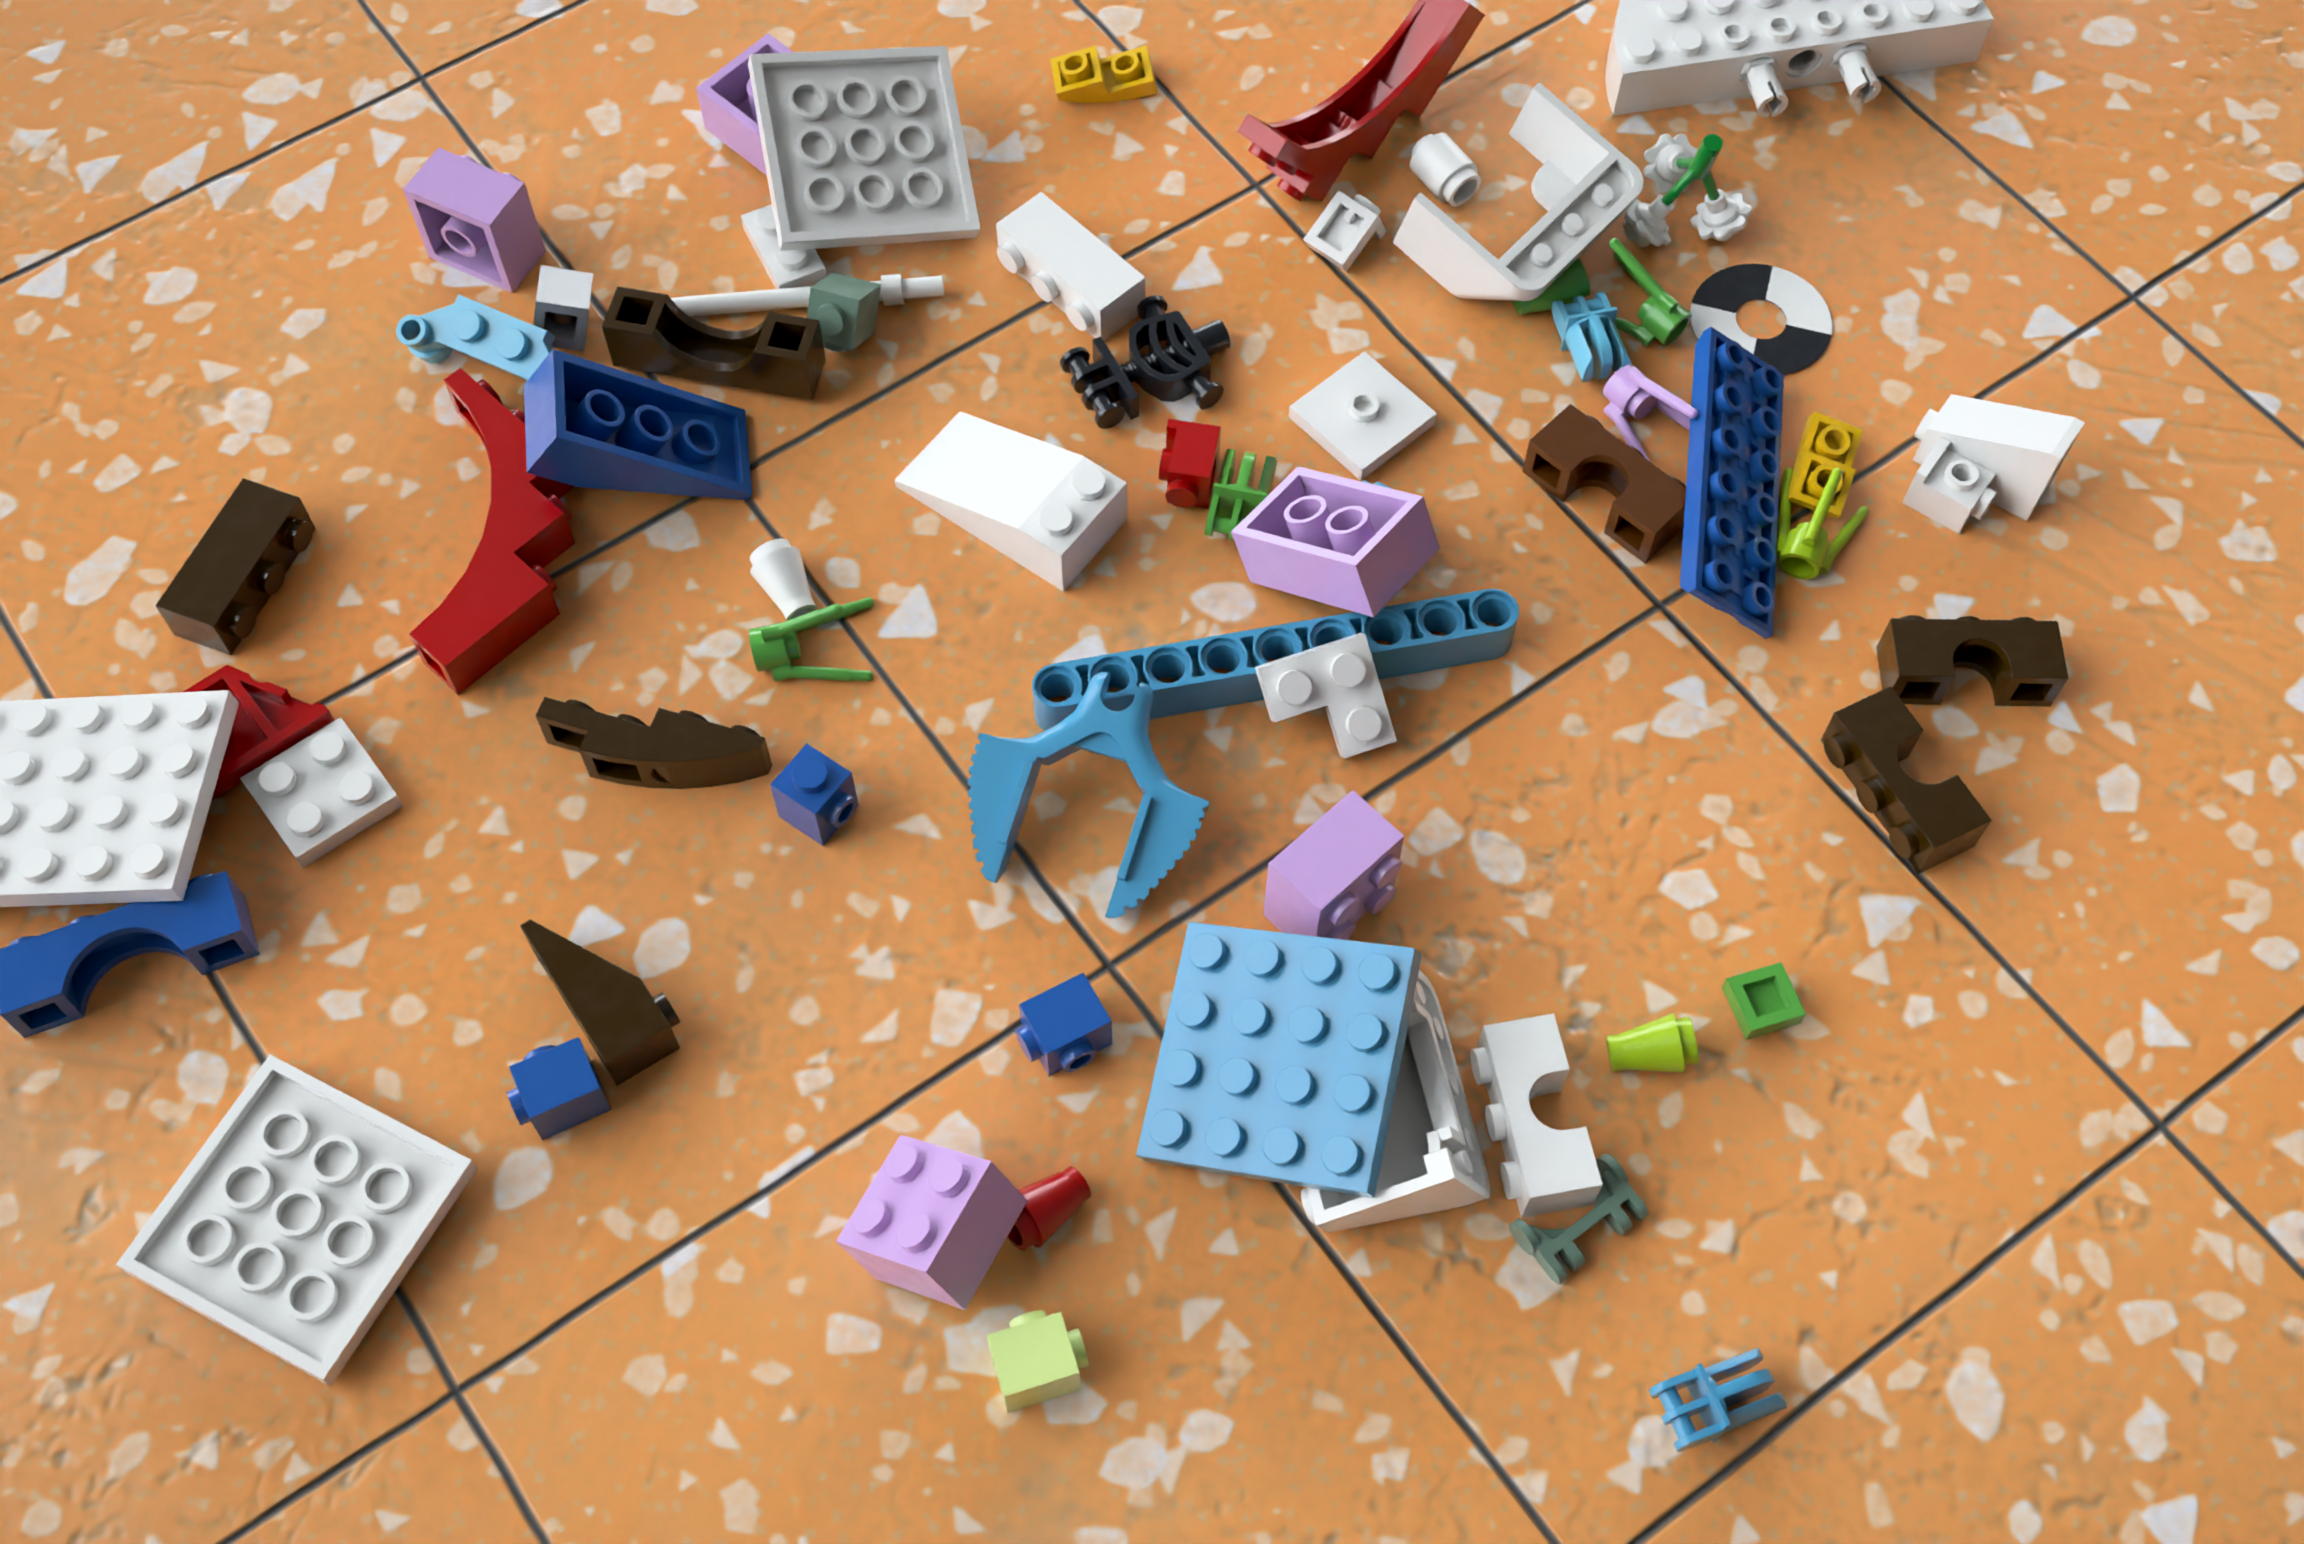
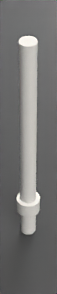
M902 274L881 275L880 281H870L881 284L879 301H883L884 306L905 304V299L944 296L942 275L902 279ZM812 286L673 297L671 299L690 317L804 308L809 305L810 288Z

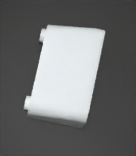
M1420 970L1375 1198L1309 1187L1301 1190L1302 1205L1308 1219L1312 1224L1326 1232H1336L1464 1207L1490 1197L1488 1174L1442 1009L1432 984Z

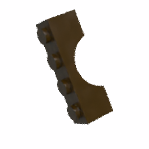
M617 286L602 324V330L613 366L813 400L826 361L819 320L768 312L764 321L754 328L742 331L723 330L703 324L690 317L667 294Z

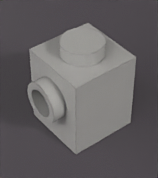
M541 265L533 325L547 330L556 336L552 347L584 352L593 273Z

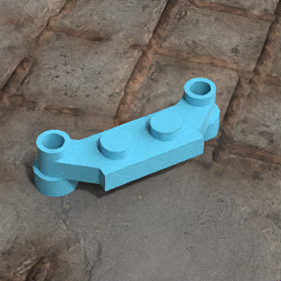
M458 294L455 303L420 316L411 314L403 317L396 328V334L400 342L407 345L413 355L428 363H440L450 356L452 350H455L527 381L552 351V343L556 337L547 330Z

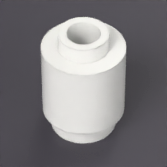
M1446 133L1426 135L1414 146L1410 160V169L1439 201L1448 202L1451 206L1456 207L1467 202L1477 192L1481 184V177L1477 174V165Z

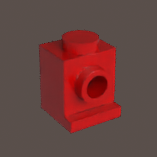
M1168 419L1166 448H1163L1159 467V480L1167 481L1165 494L1167 503L1182 508L1193 506L1209 509L1219 461L1221 426Z

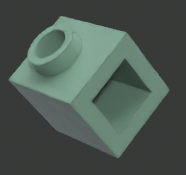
M833 272L810 288L807 318L819 320L824 348L837 352L854 350L875 333L881 284Z

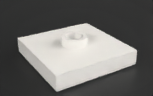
M1364 351L1290 405L1288 417L1361 481L1434 426L1437 413Z

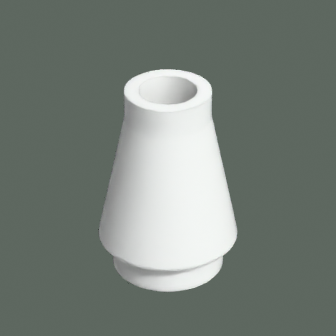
M780 538L766 542L752 552L749 558L752 564L750 574L782 611L787 621L816 611L817 607L812 599L800 550L797 547H792L787 539Z

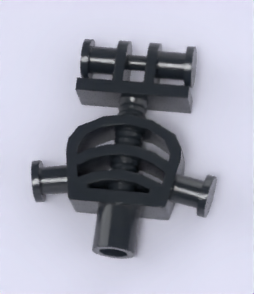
M1159 295L1149 296L1143 299L1137 306L1138 315L1142 320L1135 322L1129 330V362L1119 366L1102 337H1098L1092 340L1093 364L1088 362L1090 354L1086 348L1075 347L1062 356L1060 366L1064 372L1073 375L1071 385L1077 393L1083 394L1081 400L1086 409L1096 412L1095 422L1101 429H1108L1117 425L1124 418L1125 412L1130 420L1139 417V395L1132 386V382H1137L1145 392L1161 401L1174 402L1193 393L1197 397L1196 404L1200 409L1206 410L1215 405L1224 392V388L1219 382L1210 381L1211 358L1209 357L1230 348V337L1223 322L1217 319L1192 330L1179 311L1165 314L1168 305L1164 297ZM1166 340V347L1161 348L1159 342ZM1149 344L1148 355L1141 356L1139 351L1143 346Z

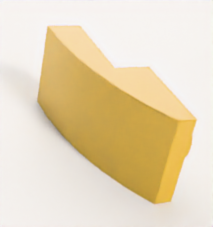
M1095 45L1050 59L1056 95L1059 101L1107 103L1136 99L1158 93L1147 45L1104 58H1100Z
M1814 411L1807 418L1798 447L1789 485L1788 501L1815 511L1832 470L1840 468L1843 474L1827 513V516L1838 519L1842 514L1856 469L1852 468V464L1863 430Z

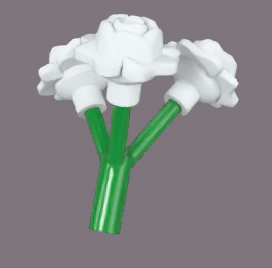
M1662 134L1659 136L1656 145L1645 151L1644 159L1650 164L1645 166L1643 170L1644 176L1654 181L1657 191L1667 194L1665 196L1658 195L1651 204L1641 203L1636 199L1632 206L1625 211V220L1622 226L1624 227L1625 235L1630 240H1634L1640 247H1647L1652 244L1658 247L1661 244L1668 245L1671 242V238L1668 234L1669 226L1666 223L1665 217L1673 210L1672 203L1694 179H1702L1707 191L1704 197L1705 202L1697 205L1696 210L1698 214L1690 220L1691 226L1699 230L1701 239L1707 240L1712 237L1724 242L1746 227L1747 222L1745 219L1753 212L1751 206L1744 202L1741 193H1734L1729 197L1727 193L1717 189L1710 170L1723 147V141L1718 135H1706L1697 149L1690 145L1685 134H1677L1674 138L1669 134Z

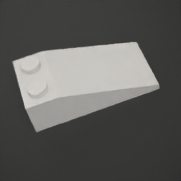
M961 411L894 480L897 488L1061 591H1064L1127 520V482L1082 455Z

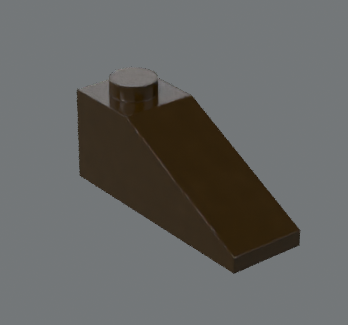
M531 919L520 925L536 957L617 1086L680 1049L672 1027L679 1024L680 1020L663 992L652 997L642 980L637 976Z

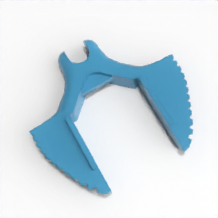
M1100 672L1090 680L1087 690L1076 710L1059 724L1031 738H1001L979 733L978 739L980 744L975 745L974 749L977 753L972 754L971 761L974 763L972 766H969L968 773L972 775L968 778V785L971 786V789L968 790V797L972 799L969 802V809L973 811L970 813V820L974 821L971 831L976 836L973 839V849L979 850L975 855L977 861H983L984 863L980 871L987 880L997 883L1007 869L1041 764L1049 766L1080 749L1126 762L1143 793V797L1105 915L1107 918L1115 919L1125 914V907L1129 906L1131 909L1138 905L1137 899L1140 898L1144 901L1149 895L1148 890L1151 887L1155 889L1159 884V878L1164 879L1168 874L1167 870H1172L1176 865L1175 860L1180 861L1184 856L1182 852L1188 851L1191 847L1189 842L1195 840L1197 836L1195 831L1200 829L1202 824L1200 821H1203L1205 813L1208 812L1209 801L1191 795L1169 780L1154 754L1148 734L1150 714L1154 703L1153 690L1149 685L1141 682L1131 705L1125 710L1112 711L1104 706L1110 682V672Z

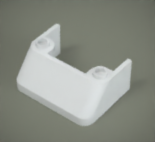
M1540 82L1532 89L1509 135L1544 164L1535 174L1531 183V190L1536 201L1548 212L1502 257L1497 259L1420 192L1414 198L1392 242L1456 297L1462 299L1529 301L1537 298L1632 206L1642 191L1644 180L1640 169Z

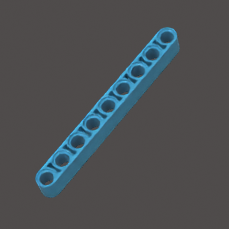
M1485 589L1386 606L1375 617L1351 612L1053 663L1041 668L1032 680L1034 718L1037 725L1044 731L1059 724L1076 710L1087 690L1090 680L1100 672H1110L1108 688L1118 687L1123 689L1116 693H1106L1104 706L1112 711H1121L1128 708L1133 702L1141 682L1149 685L1154 694L1150 719L1264 700L1254 667L1268 663L1270 659H1281L1358 633L1366 635L1378 679L1494 660L1504 656L1511 647L1519 617V605L1515 598L1505 591ZM1484 622H1491L1497 624L1498 627L1484 624ZM1438 631L1444 633L1445 636H1437L1430 632ZM1376 641H1387L1392 643V645H1382ZM1218 668H1225L1231 670L1232 672H1229L1227 674H1220L1214 672L1213 670ZM1162 678H1173L1177 681L1173 683H1163L1158 680ZM1055 696H1062L1068 698L1063 702H1052L1048 700Z

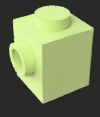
M1042 1310L1028 1312L1011 1320L1009 1323L1010 1328L987 1334L990 1355L1007 1413L1081 1390L1079 1369L1089 1366L1086 1350L1079 1329L1066 1330L1061 1312L1048 1316Z

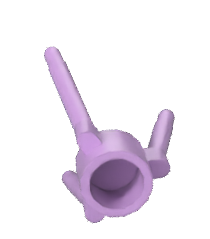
M1626 365L1617 370L1604 386V397L1610 401L1605 407L1604 413L1616 424L1626 444L1637 448L1648 461L1650 460L1626 417L1633 416L1635 419H1641L1656 407L1683 428L1690 431V418L1694 419L1698 416V411L1694 407L1647 378L1633 365Z

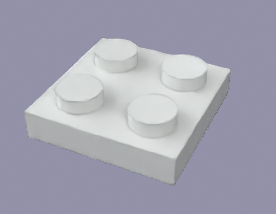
M341 717L240 778L302 868L403 806L396 792Z

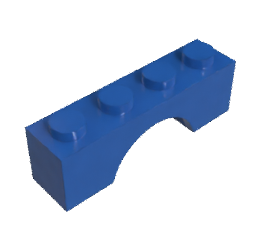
M227 871L217 874H204L188 881L183 901L128 903L125 906L99 915H86L76 918L67 926L39 936L18 938L11 942L9 946L0 949V1015L23 1038H27L83 1018L89 997L99 980L111 968L133 956L150 952L174 954L190 962L202 975L258 956L260 951L245 896Z

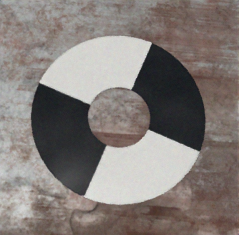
M1742 264L1722 269L1708 277L1699 286L1691 302V325L1698 340L1706 329L1713 327L1729 339L1739 343L1744 349L1768 365L1775 367L1783 375L1802 370L1815 362L1826 350L1832 335L1831 314L1820 293L1803 278L1775 266ZM1760 299L1772 302L1784 312L1786 327L1776 337L1769 339L1754 338L1743 332L1736 322L1738 308L1750 300Z

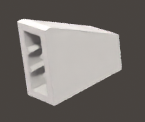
M1951 394L1939 413L1930 408L1919 424L1914 437L1922 441L1913 461L1922 465L1941 437L1951 442L1948 449L1996 474L1989 488L1997 492L1992 503L2027 521L2051 485L2085 422L2075 417Z

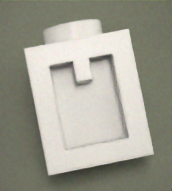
M1338 190L1303 240L1309 248L1347 272L1372 235L1381 239L1386 233V229L1379 218L1381 210L1373 202L1360 194H1357L1352 199Z

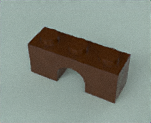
M1569 404L1529 441L1522 472L1562 502L1574 491L1582 487L1595 486L1609 491L1616 500L1612 503L1604 533L1646 564L1683 529L1686 486L1676 477L1667 475L1648 461L1637 448L1626 445L1607 431L1596 418L1585 415L1572 404Z

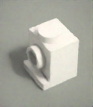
M1941 437L1916 472L1902 503L1959 534L1971 516L1981 520L1997 494L1996 491L1989 488L1996 474L1948 449L1951 442Z

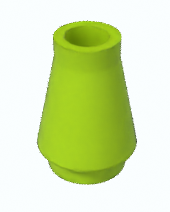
M1671 1013L1620 1034L1606 1036L1612 1072L1638 1070L1684 1073L1685 1066L1699 1064L1695 1032L1689 1016L1675 1018L1674 1013Z

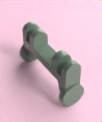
M1607 1153L1596 1159L1603 1186L1596 1198L1594 1209L1568 1229H1539L1533 1225H1528L1519 1218L1509 1225L1510 1232L1518 1245L1526 1253L1533 1255L1547 1275L1557 1284L1565 1280L1567 1275L1554 1255L1557 1253L1573 1271L1582 1267L1586 1260L1573 1240L1598 1221L1605 1218L1617 1234L1624 1235L1633 1225L1628 1215L1620 1207L1621 1204L1638 1221H1642L1649 1215L1646 1205L1628 1184L1627 1175L1621 1165Z

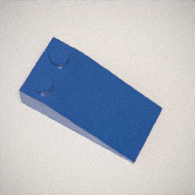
M552 349L524 385L527 473L583 488L748 500L752 496L746 414L744 409Z

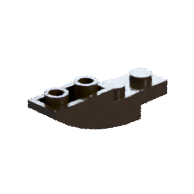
M544 697L535 715L548 744L579 752L590 777L618 784L668 789L714 787L768 775L772 767L765 737H761L756 731L745 726L734 725L729 728L708 722L703 716L692 711L682 710L676 713L658 708L651 725L647 726L643 721L634 716L621 714L614 717L597 712L589 705L578 700L570 699L566 702H561Z

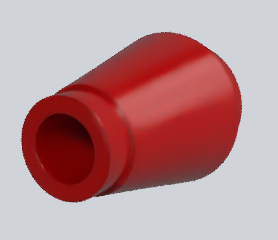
M1070 1166L1062 1172L1055 1173L1018 1189L1028 1201L1007 1238L1021 1251H1025L1032 1245L1040 1248L1082 1203L1091 1197L1089 1185L1082 1174L1076 1168Z

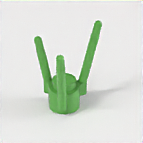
M1617 238L1611 239L1609 245L1615 251L1614 258L1650 296L1637 313V317L1642 320L1641 326L1616 316L1615 325L1617 329L1634 336L1646 347L1650 346L1655 339L1664 346L1670 345L1688 326L1692 314L1663 290Z
M867 597L844 605L834 604L785 622L749 629L750 646L757 671L762 672L772 669L775 682L790 678L871 681L874 676L869 670L792 665V660L801 658L797 633L871 608L874 605L873 598Z

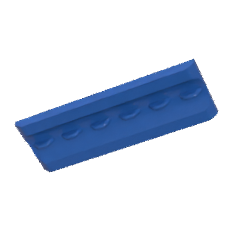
M1709 327L1703 332L1695 346L1691 406L1698 411V416L1694 419L1690 418L1680 587L1713 608L1733 616L1740 624L1766 639L1773 636L1784 375L1775 367L1768 365L1744 349L1736 341L1729 339L1713 327Z

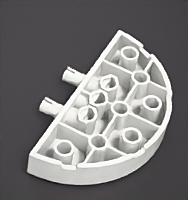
M1620 0L1605 71L1607 98L1612 115L1616 116L1752 95L1758 114L1761 117L1767 118L1769 113L1765 106L1766 104L1772 117L1786 109L1788 98L1783 90L1844 81L1852 102L1860 104L1861 98L1858 93L1860 91L1863 101L1866 103L1874 99L1881 91V84L1876 76L1977 61L1994 18L1983 0Z

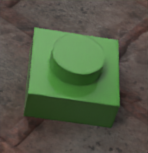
M1782 962L1729 977L1722 986L1746 1040L1801 1024L1806 1016Z

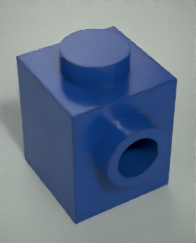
M807 743L770 784L778 816L822 846L825 845L839 827L843 826L850 819L854 810L859 805L852 772Z
M1084 973L1019 1004L1021 1027L1015 1030L1018 1042L1030 1062L1037 1059L1041 1061L1048 1076L1063 1069L1065 1072L1079 1070L1088 1065L1096 1057L1098 1051L1112 1045V1021Z
M579 1037L558 1046L546 1045L529 1052L523 1058V1061L509 1066L517 1088L507 1092L513 1111L520 1125L532 1122L542 1140L611 1110L591 1059Z

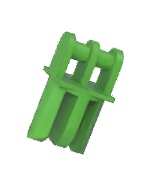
M1227 449L1218 483H1214L1205 535L1212 536L1213 532L1228 534V540L1234 541L1231 531L1270 494L1277 467L1275 457L1266 456L1257 491L1252 488L1257 454L1245 452L1237 484H1231L1236 450Z

